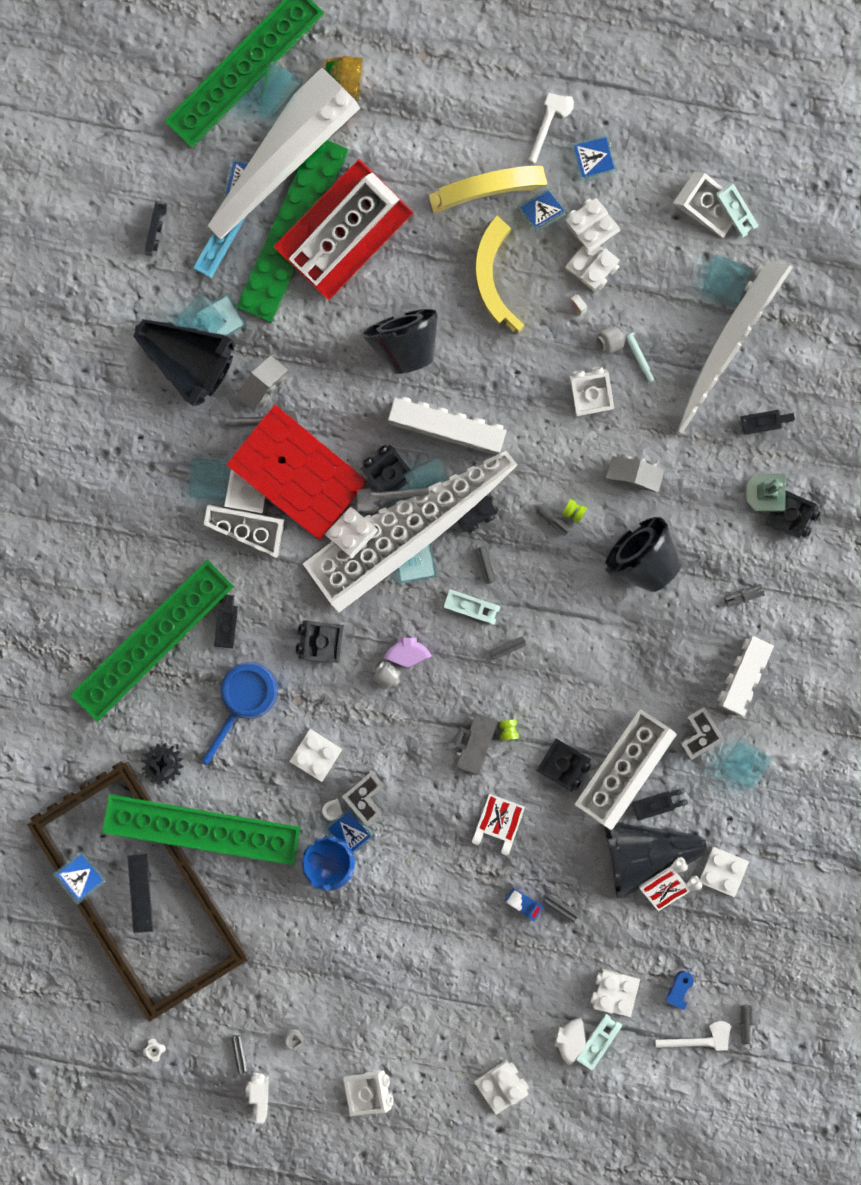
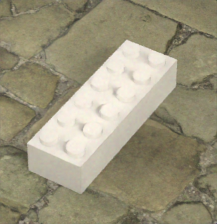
M400 396L399 399H394L389 416V425L495 456L500 454L506 430L503 429L504 426L492 423V426L485 424L484 420L478 418L473 420L466 419V415L455 412V415L449 414L447 409L437 407L435 410L429 408V404L424 402H418V404L411 403V399Z
M639 709L574 805L612 830L677 734Z

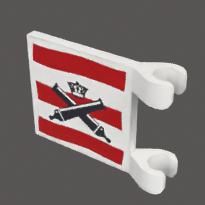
M489 794L472 843L479 845L483 833L504 840L501 854L509 855L525 807Z
M679 857L672 866L644 882L639 888L654 907L660 911L690 891L701 889L702 884L697 876H693L685 884L677 873L686 871L688 866L685 860Z

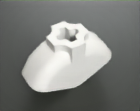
M581 1017L571 1020L564 1028L559 1026L554 1046L559 1048L562 1059L569 1066L586 1046Z

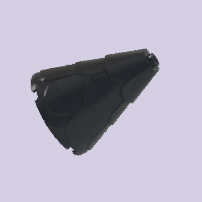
M142 319L135 327L133 337L150 360L156 363L167 380H170L183 399L190 405L198 406L204 403V398L207 395L211 397L223 382L234 357L231 355V350L235 349V344L231 338L224 334L200 331L195 328L180 327L173 323Z
M619 822L616 823L612 830L604 825L615 878L613 880L617 899L626 897L639 890L641 884L672 866L679 857H682L686 865L703 856L704 851H707L705 839L702 840L699 835Z

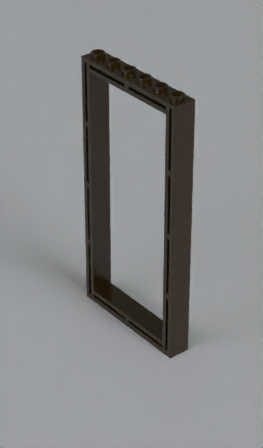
M120 761L112 766L113 771L108 774L104 771L95 777L97 781L92 784L90 782L83 784L79 787L81 791L74 794L71 792L63 797L64 801L57 804L55 802L46 808L48 810L46 813L41 815L39 812L30 818L31 822L27 826L57 874L68 866V863L45 828L46 825L123 778L135 799L153 802L129 762L123 764ZM164 844L232 955L155 1004L88 895L86 894L78 901L66 887L149 1022L250 958L181 846Z

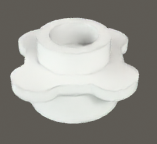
M150 1039L148 1046L143 1049L142 1053L144 1056L152 1059L153 1062H157L160 1060L159 1056L165 1052L166 1048L163 1044H158L155 1039Z

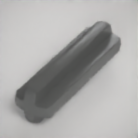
M486 546L476 549V554L485 584L493 583L496 579Z
M519 637L490 650V655L493 660L526 646V641L524 637Z
M548 894L544 898L543 903L569 921L574 923L578 918V913Z
M242 1035L232 1036L237 1071L239 1074L248 1072V1065Z

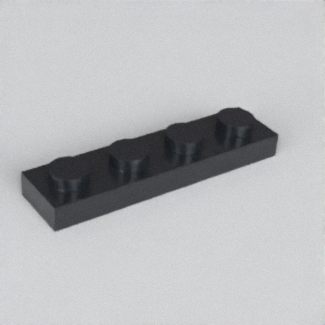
M148 853L127 855L133 933L153 932Z

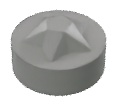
M292 1029L285 1033L283 1041L288 1049L296 1050L302 1046L303 1036L300 1031Z

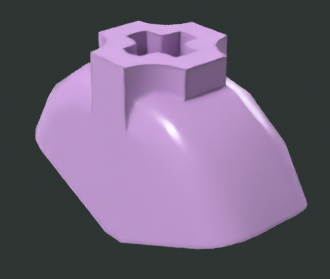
M397 638L398 643L388 649L384 656L387 660L405 667H411L431 657V654L426 647L417 642V638Z

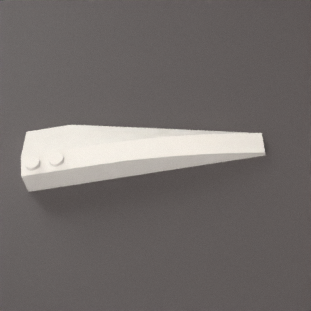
M767 262L764 266L760 265L754 273L757 276L754 282L749 281L744 291H746V294L723 328L698 376L676 434L680 436L695 415L696 410L705 400L707 393L713 388L717 378L723 373L741 346V343L751 331L752 326L760 318L762 311L770 303L793 268L791 265Z

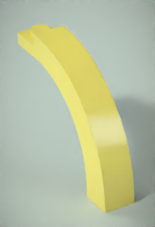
M543 166L517 167L493 171L440 187L438 191L429 194L433 213H439L456 205L494 194L512 191H533L547 185Z
M496 216L486 229L479 245L476 259V283L482 303L492 319L499 326L505 320L507 322L505 325L510 331L519 333L524 328V324L503 304L497 294L493 280L495 254L502 241L511 231V228L500 217Z

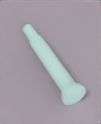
M629 334L626 336V339L643 373H645L648 381L651 382L654 378L633 336L635 334Z

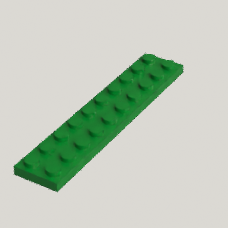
M283 0L164 122L193 149L324 15V12L312 0Z
M326 140L299 166L236 306L238 309L272 323L296 270L274 246L334 185L349 149Z
M207 559L70 695L99 722L235 586Z
M109 794L102 833L294 865L301 827Z

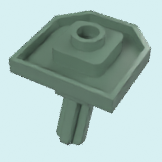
M756 474L747 482L746 502L755 512H785L786 474Z

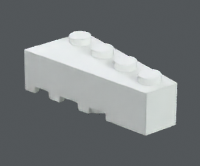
M208 505L204 525L277 558L285 519Z
M754 636L745 639L742 645L744 651L741 656H737L733 665L736 668L733 674L730 673L725 683L728 685L725 691L722 690L718 696V706L737 715L745 716L747 710L744 709V706L753 697L751 689L752 687L755 688L761 678L759 672L764 670L774 647L773 645Z

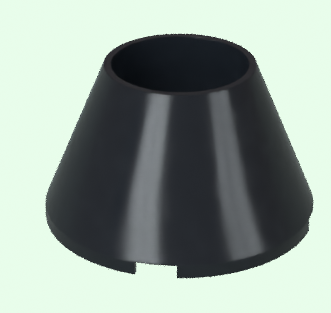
M419 309L405 312V316L396 319L392 316L373 324L363 332V336L394 374L413 372L433 362L438 315L434 309Z
M652 517L640 522L639 528L633 532L631 530L627 531L616 542L605 560L607 565L605 570L610 576L649 592L661 590L676 577L680 570V561L668 524L661 517Z

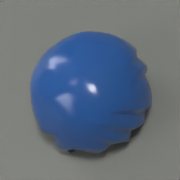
M325 835L322 839H316L312 845L307 846L304 850L302 858L303 875L314 888L323 891L337 890L348 883L354 874L355 859L353 852L339 838Z

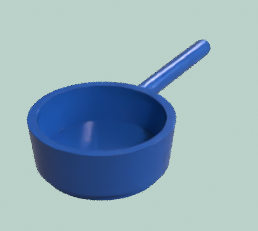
M243 662L232 667L224 676L221 683V698L225 707L231 713L202 760L204 765L210 763L237 717L243 719L259 718L269 712L274 706L278 695V686L274 675L267 667L256 662Z

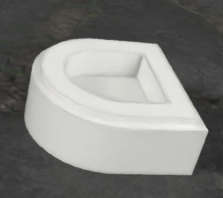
M577 294L571 297L570 300L581 316L585 314L587 305Z
M338 799L329 801L323 806L322 814L327 820L334 821L343 816Z

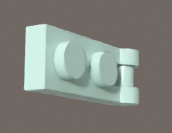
M730 183L715 194L740 237L744 238L748 235V231L758 227L756 220L734 184Z
M450 589L444 608L494 625L496 621L494 618L496 612H499L500 606ZM484 607L489 609L487 616L482 614Z
M607 1014L602 1017L599 1025L587 1041L584 1050L576 1058L577 1061L592 1071L622 1027L621 1023L618 1021L614 1022ZM606 1026L611 1028L609 1034L604 1031Z

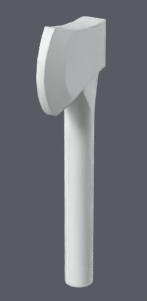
M548 93L544 104L546 106L545 117L530 154L529 162H536L555 112L565 118L573 110L574 103L572 97Z
M717 1021L709 1026L712 1037L655 1040V1047L709 1046L715 1048V1051L728 1050L731 1025L724 1021Z

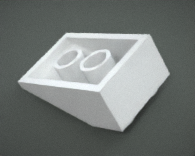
M694 171L673 203L687 215L724 238L733 224L715 195L723 188L707 174Z

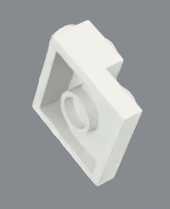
M597 198L586 200L581 209L571 211L567 215V219H565L567 227L589 253L620 231L619 226L608 215L606 208Z
M582 246L565 268L595 292L597 288L601 290L607 283L606 277L609 274L614 275L619 269L618 263L620 260L601 246H598L590 253Z
M594 367L592 372L584 373V370L574 371L572 376H569L577 416L614 409L607 369Z
M602 969L601 973H598L596 977L597 991L593 992L591 997L593 1008L631 1017L640 979Z
M507 1060L474 1081L496 1115L511 1104L513 1106L529 1095L527 1091L529 1086L523 1078L521 1080L516 1075L518 1073L517 1068L512 1062L509 1064Z
M384 1070L343 1078L350 1116L385 1113L391 1109L393 1097L391 1094H388L387 1088L390 1080L388 1075H385Z
M253 1073L251 1082H248L246 1088V1097H250L249 1103H255L253 1117H257L256 1123H265L267 1117L269 1077H265L263 1073Z

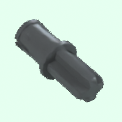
M544 503L536 511L549 523V526L552 525L563 536L570 531L571 527L558 516L559 514H555Z
M747 1004L741 1005V1023L739 1024L742 1036L741 1044H754L753 1027L755 1024L753 1023L752 1006Z

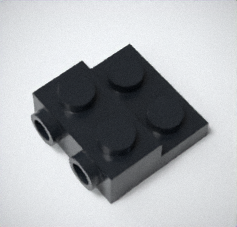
M391 445L380 447L377 450L378 454L374 458L368 457L362 462L363 466L360 468L379 492L397 491L416 477Z
M786 491L785 512H771L765 523L802 542L811 533L812 528H810L812 521L816 522L820 516L819 506Z
M486 495L457 522L463 532L468 531L471 533L479 528L478 524L485 521L487 524L494 520V515L497 514V511Z
M303 620L302 624H299L298 635H301L300 643H297L295 650L298 658L339 663L344 625Z
M556 738L536 771L572 792L573 789L577 790L582 782L580 780L582 774H586L592 764L589 757Z

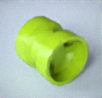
M570 499L562 516L570 517L573 519V522L579 524L587 507L578 505L576 501Z
M516 719L498 721V727L501 730L499 735L500 741L519 738L516 731Z

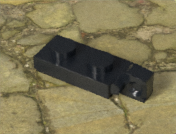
M155 201L145 247L146 255L153 256V252L158 250L159 240H156L157 233L162 231L163 222L160 219L166 215V203Z
M773 410L740 416L743 436L785 428V423L795 421L794 413L784 414L783 410Z
M227 594L225 604H220L218 609L215 647L234 649L238 606L234 605V595Z

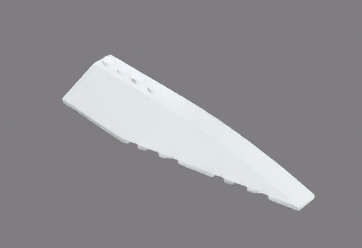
M504 451L483 461V464L477 467L472 466L467 469L468 471L460 475L455 474L443 483L440 481L430 486L429 495L412 496L407 500L402 499L388 509L385 507L373 516L368 515L364 518L378 531L353 558L349 557L336 544L331 542L305 561L303 565L329 602L340 612L457 522L517 466V463L507 451Z

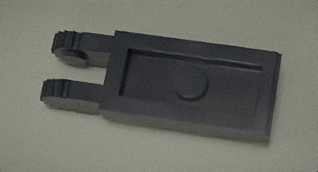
M684 788L670 792L666 791L633 801L632 805L637 821L675 810L674 808L688 804L687 799L679 800L675 803L671 799L672 796L683 794L685 792Z

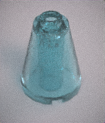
M271 61L256 105L259 108L258 112L265 117L273 116L304 81Z

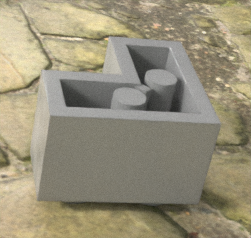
M272 356L268 357L251 372L237 398L253 411L259 407L263 408L269 401L268 395L271 396L276 390V386L280 387L285 382L286 378L284 376L288 369Z
M623 454L620 457L612 456L607 479L621 484L633 485L643 490L659 492L664 470L658 468V464L646 462V459L636 456L634 459Z
M700 707L685 716L695 732L679 742L689 760H693L724 741L705 707Z
M373 771L369 772L342 796L366 826L382 814V811L370 799L384 786Z

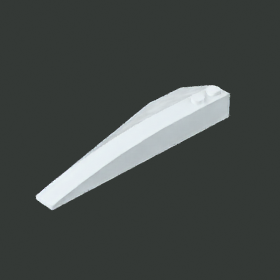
M323 68L292 96L208 224V227L220 240L360 109L355 99Z

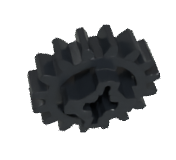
M158 743L156 744V749L149 747L151 753H144L147 759L141 761L146 764L142 770H147L148 773L145 777L151 776V782L158 780V785H161L164 780L167 785L169 784V779L176 780L175 774L179 776L182 774L178 770L179 768H184V765L180 764V761L184 759L182 757L178 758L177 755H179L180 751H173L175 746L172 745L168 748L167 743H164L163 747H161ZM161 751L158 758L151 759L155 753ZM169 753L174 757L175 762L170 760L168 757ZM164 759V762L167 763V766L163 767L162 770L161 765H158V762ZM150 766H153L156 769L157 775L152 771ZM174 769L169 776L165 777L167 770Z

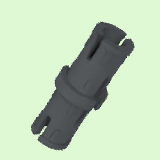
M759 584L724 596L725 602L733 600L726 603L727 607L730 608L742 602L744 604L748 603L749 600L764 596L765 594L764 590L759 591L763 588Z

